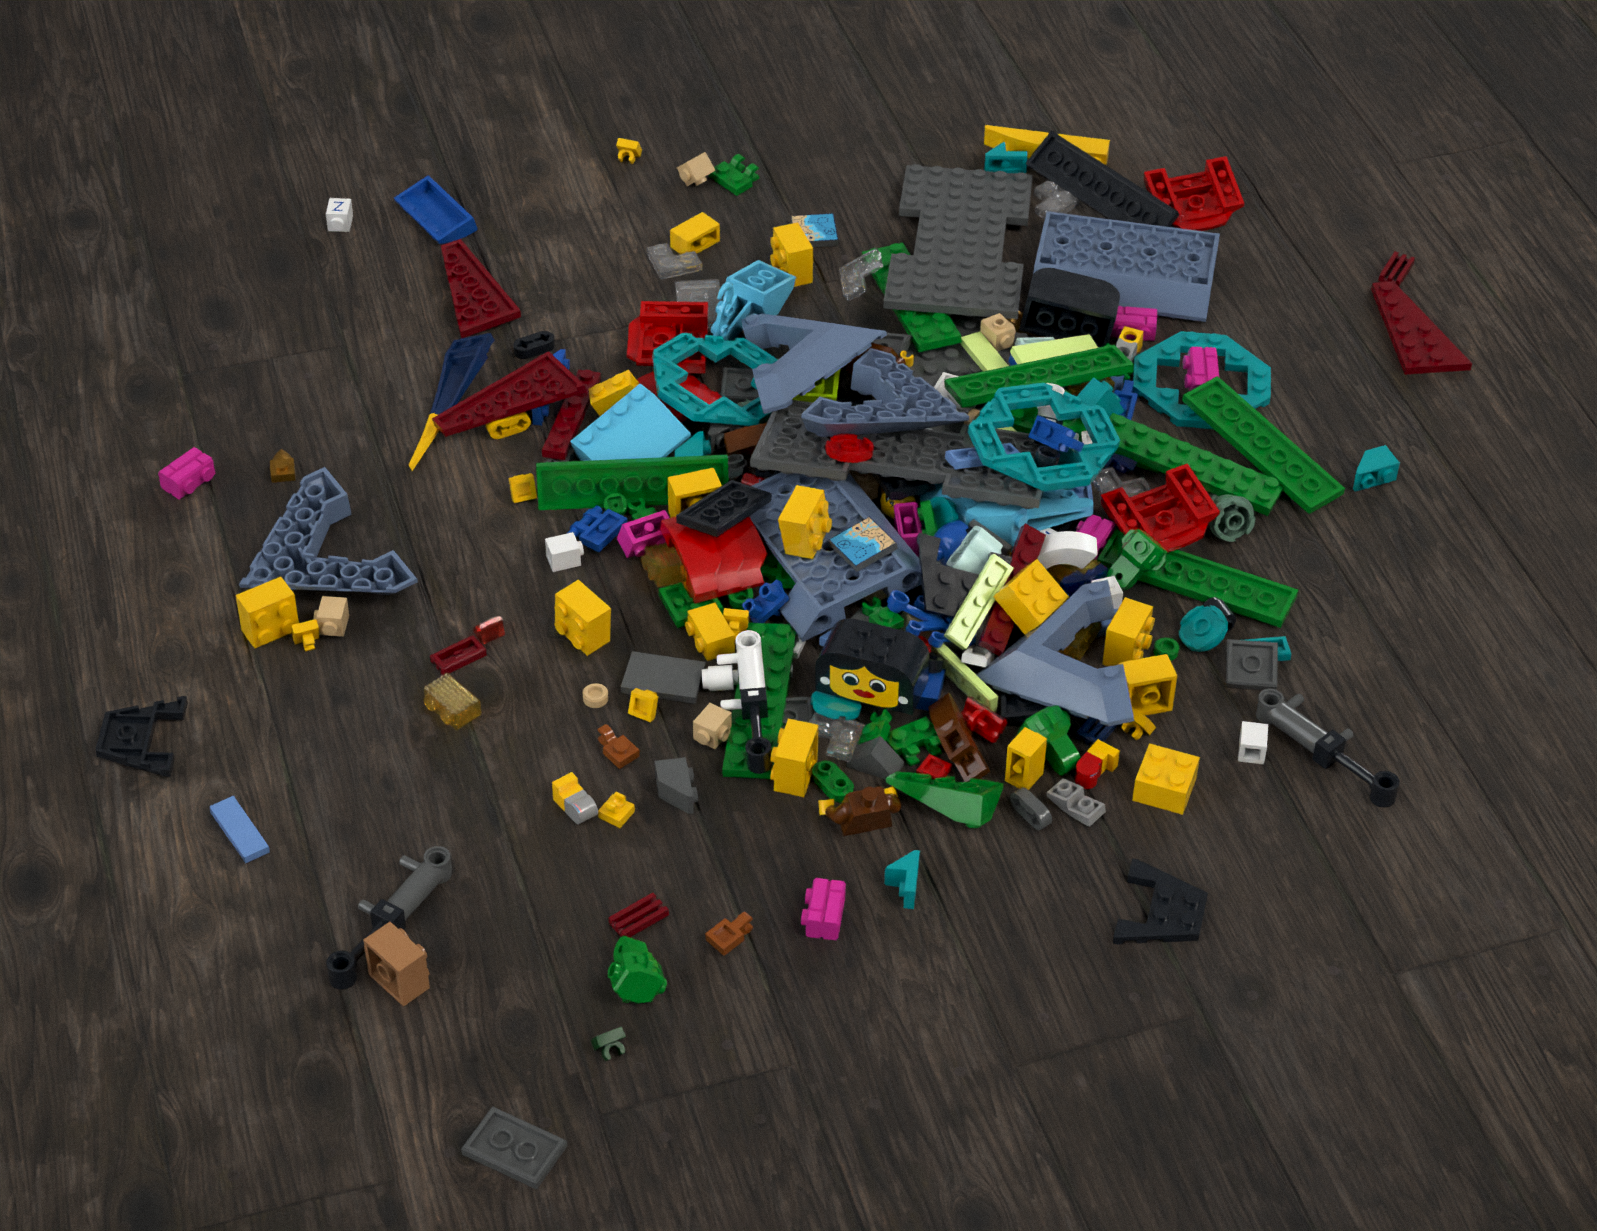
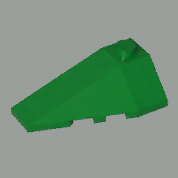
M900 771L886 777V783L954 821L965 823V826L969 828H980L992 819L1003 790V783L970 778V782H955V776L939 777L932 780L929 774Z

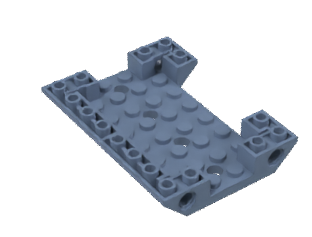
M1047 211L1033 274L1042 268H1056L1101 279L1117 288L1120 294L1119 306L1157 309L1158 316L1206 322L1220 234Z
M780 472L752 485V487L772 494L771 502L749 517L754 523L761 539L796 583L788 595L790 600L779 610L802 642L833 628L839 620L846 619L844 607L880 589L889 598L893 590L905 593L922 584L919 558L850 473H848L846 480L832 481L825 477L810 478L804 474H784ZM796 485L824 490L825 499L828 501L829 518L832 519V527L830 532L826 533L820 550H817L813 559L785 554L778 518ZM784 491L790 492L788 494H781ZM870 517L897 542L898 549L856 572L835 550L826 551L827 548L831 547L828 539ZM853 576L858 578L856 580H848L850 577Z

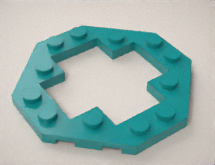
M1181 331L1136 355L1134 358L1133 393H1137L1138 397L1143 396L1147 399L1148 405L1160 414L1165 413L1168 415L1170 421L1176 426L1213 429L1190 407L1178 404L1179 389L1156 387L1157 365L1179 367L1180 353H1188L1191 347H1215L1217 349V356H1225L1224 371L1247 372V395H1239L1254 409L1259 406L1263 408L1270 404L1271 367L1227 335Z
M681 333L653 350L652 361L657 397L687 418L699 422L745 426L763 424L769 420L772 412L764 414L759 397L743 407H740L725 396L709 405L679 385L687 380L688 372L676 364L698 351L715 363L730 354L752 369L757 368L761 364L775 363L778 360L749 340L736 338L735 341L723 340V336L713 335L695 338L691 333ZM752 378L751 386L757 389L755 380Z
M1046 383L999 388L994 398L990 402L988 401L982 408L977 419H973L969 424L968 434L983 465L1042 491L1089 486L1118 449L1120 438L1103 407L1096 404L1094 406L1082 403L1081 398L1067 392L1064 394L1052 390L1053 386ZM1050 405L1058 421L1081 418L1093 443L1084 444L1081 452L1074 450L1078 463L1037 468L1030 452L1006 454L995 429L1013 427L1014 418L1010 410Z

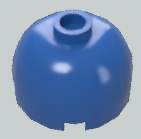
M954 520L943 525L934 534V537L941 538L936 559L941 565L947 566L948 559L961 545L967 535L965 530L968 529V526L961 520Z

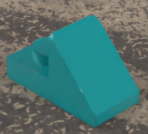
M1002 142L985 153L984 171L1026 173L1027 151H1006L1005 142Z
M919 850L910 852L885 868L884 884L899 887V897H904L903 908L914 909Z

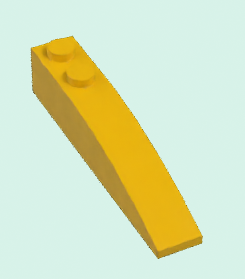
M985 125L984 145L995 148L1002 142H1005L1006 151H1027V159H1029L1049 133ZM1058 134L1107 165L1110 140Z

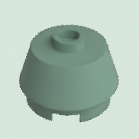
M1225 494L1213 500L1220 511V514L1209 522L1210 529L1216 537L1234 542L1236 538L1241 537L1245 533L1248 535L1252 531L1256 518L1253 506L1246 498Z

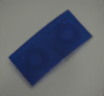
M1113 454L1103 469L1108 468L1111 462L1114 464V469L1122 473L1126 471L1131 472L1137 462L1125 456Z
M1100 563L1095 568L1089 569L1085 574L1076 570L1071 575L1065 576L1059 585L1070 598L1082 585L1091 583V580L1106 578L1108 568Z

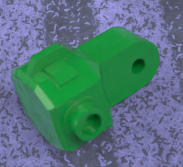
M1129 530L1122 538V555L1109 569L1107 577L1115 576L1122 591L1128 590L1144 572L1159 571L1167 562V551L1143 530Z
M1059 705L1049 706L1033 714L1020 727L1018 734L1026 727L1047 738L1045 757L1057 774L1062 776L1076 769V764L1081 759L1078 750L1067 735L1071 726L1069 714L1065 710H1061Z
M628 936L620 937L614 949L615 962L611 963L608 969V978L611 980L612 988L622 998V1002H652L656 995L663 994L667 986V980L664 978L661 965L652 956V953L648 952L645 942Z

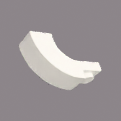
M1073 531L1048 534L1044 539L1038 560L1045 569L1058 564H1070L1083 569L1097 556V538Z

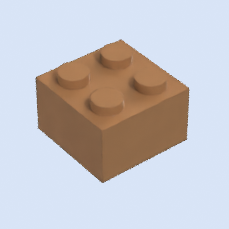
M388 922L364 939L368 974L402 1006H405L430 988L429 970L426 962L427 953L420 944L416 945L402 928L398 929L391 922Z

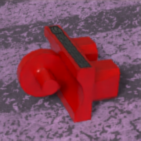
M967 697L965 707L961 712L967 722V727L990 742L996 743L999 735L1003 733L1007 725V720L974 698Z

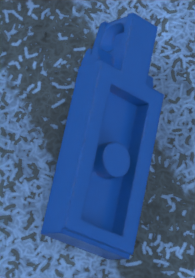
M1125 380L1122 391L1115 390L1114 393L1121 399L1120 405L1125 410L1120 415L1132 420L1138 394L1133 393L1134 381Z
M1037 415L1028 436L1031 439L1066 453L1069 447L1081 452L1084 445L1083 442L1074 439L1076 433L1073 430Z

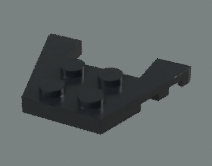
M919 533L917 535V544L919 545V565L922 572L921 583L924 611L954 619L979 574L937 564L936 559L941 538ZM990 552L988 555V559L992 554H996L1008 564L1012 561V557Z
M187 696L177 697V701L164 703V700L156 701L153 706L140 709L136 705L105 712L95 749L97 757L161 776L171 777L175 760L174 754L149 752L157 719L184 720L188 705Z
M1132 858L1127 883L1154 888L1147 923L1118 918L1113 944H1123L1124 941L1136 940L1137 944L1147 943V940L1163 939V942L1198 941L1208 893L1143 861Z

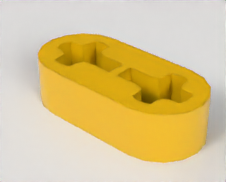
M522 412L487 423L486 430L493 439H501L525 431L529 428L531 420L526 412Z

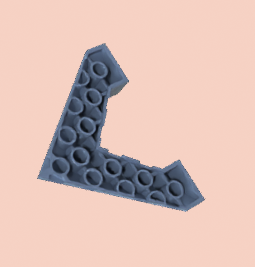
M752 314L741 320L746 339L759 348H779L780 344L788 345L789 349H791L775 363L761 364L757 368L752 369L764 414L787 408L793 404L792 399L798 394L804 396L815 388L816 381L819 379L826 380L851 362L854 357L869 349L874 340L882 339L887 335L886 331L770 314Z
M870 348L854 363L850 389L856 390L862 395L871 394L876 400L864 401L863 405L851 406V402L841 403L819 397L802 413L801 418L807 431L813 432L820 437H832L837 434L861 435L921 430L968 421L969 415L965 412H958L956 410L957 406L943 397L939 391L924 379L914 377L912 375L913 370L904 363L898 364L893 354Z
M324 467L303 477L300 482L301 487L296 494L292 495L286 505V512L283 517H279L265 540L261 552L257 553L251 563L250 572L246 578H242L239 586L240 588H254L281 576L290 589L355 591L390 595L418 581L394 550L374 560L362 559L361 562L348 561V558L329 556L328 559L317 557L330 525L352 515L347 493Z
M1108 580L1082 585L1041 625L1024 635L976 674L984 683L992 685L995 690L1011 695L1016 694L1020 698L1048 707L1059 705V707L1069 710V713L1085 719L1092 717L1098 719L1100 724L1106 726L1134 721L1123 664L1097 669L1058 652L1059 650L1063 651L1075 639L1074 635L1081 628L1086 629L1091 623L1113 619L1115 612Z

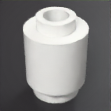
M733 665L708 666V669H702L703 689H709L710 691L734 690V685L739 684L738 669L733 670Z

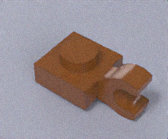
M607 724L598 728V732L601 734L598 737V741L604 746L603 754L617 768L620 769L639 757L640 750L624 735L616 738L613 730Z
M746 912L741 913L733 922L725 918L705 933L706 941L725 956L742 943L744 935L753 929V926L749 923L753 918Z

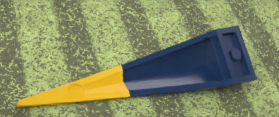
M491 333L454 340L447 350L428 421L409 463L412 471L439 432L434 426L432 418L459 402L487 360L488 356L486 354L494 342Z

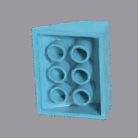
M639 384L570 442L580 461L667 457L686 441L691 434L651 391L642 384Z

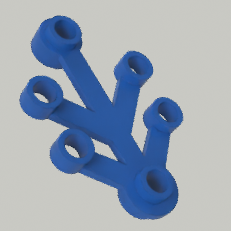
M899 590L891 592L887 599V607L892 612L900 613L905 611L923 620L920 622L910 620L905 629L906 632L918 637L921 631H947L953 619L925 612L923 595H919L914 606L908 604L910 600L905 593ZM933 631L928 639L929 644L935 648H941L944 642L951 641L944 637L945 633ZM977 632L973 637L972 641L970 642L969 646L974 645V643L976 642Z

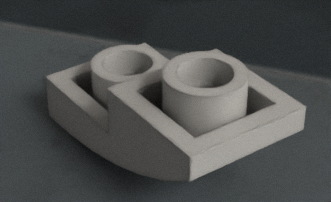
M1064 778L1046 792L1047 797L1061 810L1089 827L1106 812L1104 803L1085 796L1082 786Z

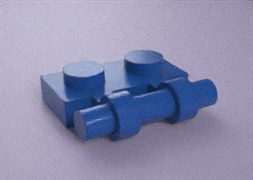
M596 505L593 509H588L580 521H575L567 533L573 532L575 538L579 537V541L583 545L600 552L619 534L622 524L627 523L628 520L626 517L610 509L601 514V507Z

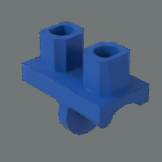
M776 579L772 584L764 583L760 587V595L755 599L748 598L742 603L744 610L749 611V616L753 623H764L773 614L778 617L782 614L779 609L790 598L783 590L781 581Z

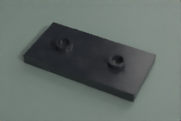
M731 480L676 515V523L718 537L771 502L772 494Z

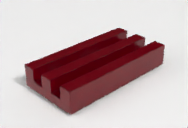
M1394 251L1380 273L1378 281H1394L1400 287L1414 265L1415 257L1411 256L1410 259H1407L1406 254H1402L1400 257L1398 256L1399 252ZM1395 262H1397V264H1396L1395 267L1393 268V270H1392V272L1390 273V275L1388 276V278H1386V276L1388 275V273L1390 272V270H1391L1392 267L1394 266ZM1405 264V267L1403 268L1402 272L1400 273L1396 281L1393 280L1401 266Z
M472 635L430 655V661L445 676L487 656L484 646Z
M651 893L608 917L610 926L620 937H632L667 917L669 909L666 906L663 907V902L660 899L657 900L656 895ZM654 910H657V911H655L654 913H652V914H650V915H648L647 917L644 918V916H646L647 914L653 912ZM634 922L633 925H631V926H629V927H627L626 929L623 930L624 927H626V926H628V925H630L631 923Z

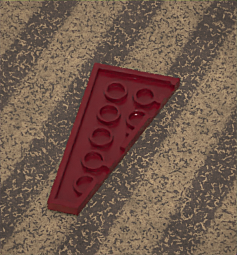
M461 239L441 245L442 257L461 339L521 317V310Z
M1394 281L1372 283L1371 291L1405 375L1471 370V361Z
M548 351L435 416L432 420L434 426L447 437L584 393L586 388L576 376Z

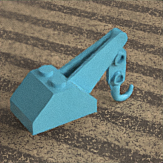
M760 260L728 276L718 292L717 299L721 301L717 304V318L711 327L713 336H723V340L733 341L743 331L741 320L752 314L778 315L793 290L796 276Z
M1065 489L1043 491L1039 508L1025 509L1011 504L1004 506L996 502L984 501L966 511V525L968 526L969 522L975 519L1014 547L1020 528L1025 523L1041 531L1075 519L1089 517L1093 514L1094 502L1090 498H1079L1074 491Z

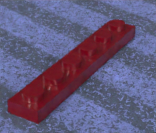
M578 370L576 377L585 385L586 392L564 400L542 448V457L558 460L566 459L572 446L570 441L576 437L590 405L589 388L600 383V372Z
M1026 523L1020 528L1010 555L1012 561L1009 565L1014 569L1004 585L1023 568L1038 559L1046 534ZM996 600L991 607L978 645L1000 656L1004 653L1015 622Z

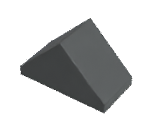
M881 736L857 745L846 763L848 768L885 780L889 775L901 771L904 765V761Z

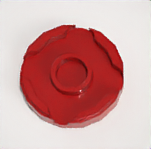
M837 434L830 437V441H826L825 451L830 458L837 461L859 463L871 459L874 445L866 437H863V440L857 439L855 434Z

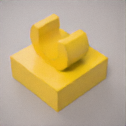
M618 138L616 146L619 150V161L623 162V158L628 155L630 156V164H633L635 157L640 158L642 153L639 142Z
M532 473L509 478L511 497L514 503L537 498Z
M724 608L723 616L733 631L736 640V636L748 628L749 611Z
M316 619L292 625L294 644L303 643L305 652L314 650V640L319 639V627Z
M635 688L631 691L628 714L651 722L655 719L659 696H657L656 692L648 689L643 691Z
M1132 707L1134 721L1123 723V731L1127 733L1130 728L1136 727V730L1131 735L1135 740L1141 738L1143 731L1151 735L1156 729L1155 725L1149 718Z
M615 792L598 810V818L621 828L635 812V805L626 801V796Z

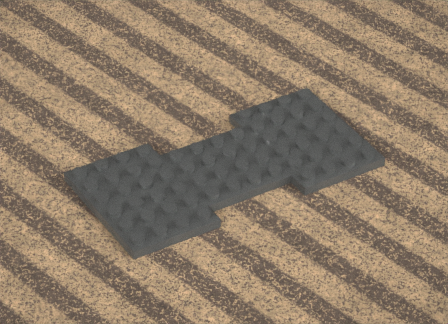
M907 165L899 216L919 217L914 255H907L905 253L891 254L883 308L991 317L1000 313L1006 319H1018L1023 264H1017L1016 262L1004 263L1002 262L1006 224L1028 225L1033 175L1006 173L1004 171L989 172L982 169L964 170L963 168L951 169L941 166Z
M792 400L793 404L787 408L772 412L750 460V467H756L762 471L777 470L784 474H804L810 478L825 477L832 481L846 480L849 470H854L860 474L875 473L883 477H902L909 481L923 480L931 484L943 483L942 495H948L951 498H970L977 502L991 501L1004 506L1009 504L1018 505L1025 509L1039 508L1043 494L1042 490L987 466L954 469L945 459L946 451L974 447L968 434L969 425L963 424L960 434L921 429L857 435V439L863 440V437H866L873 443L874 452L871 459L859 463L837 461L830 458L825 451L826 441H830V437H820L813 432L807 431L802 421V413L812 402ZM995 429L1002 444L1011 443L1020 453L1030 452L1033 459L1035 458L1037 448L1042 446L1033 443L1034 439L1028 437L1029 433Z

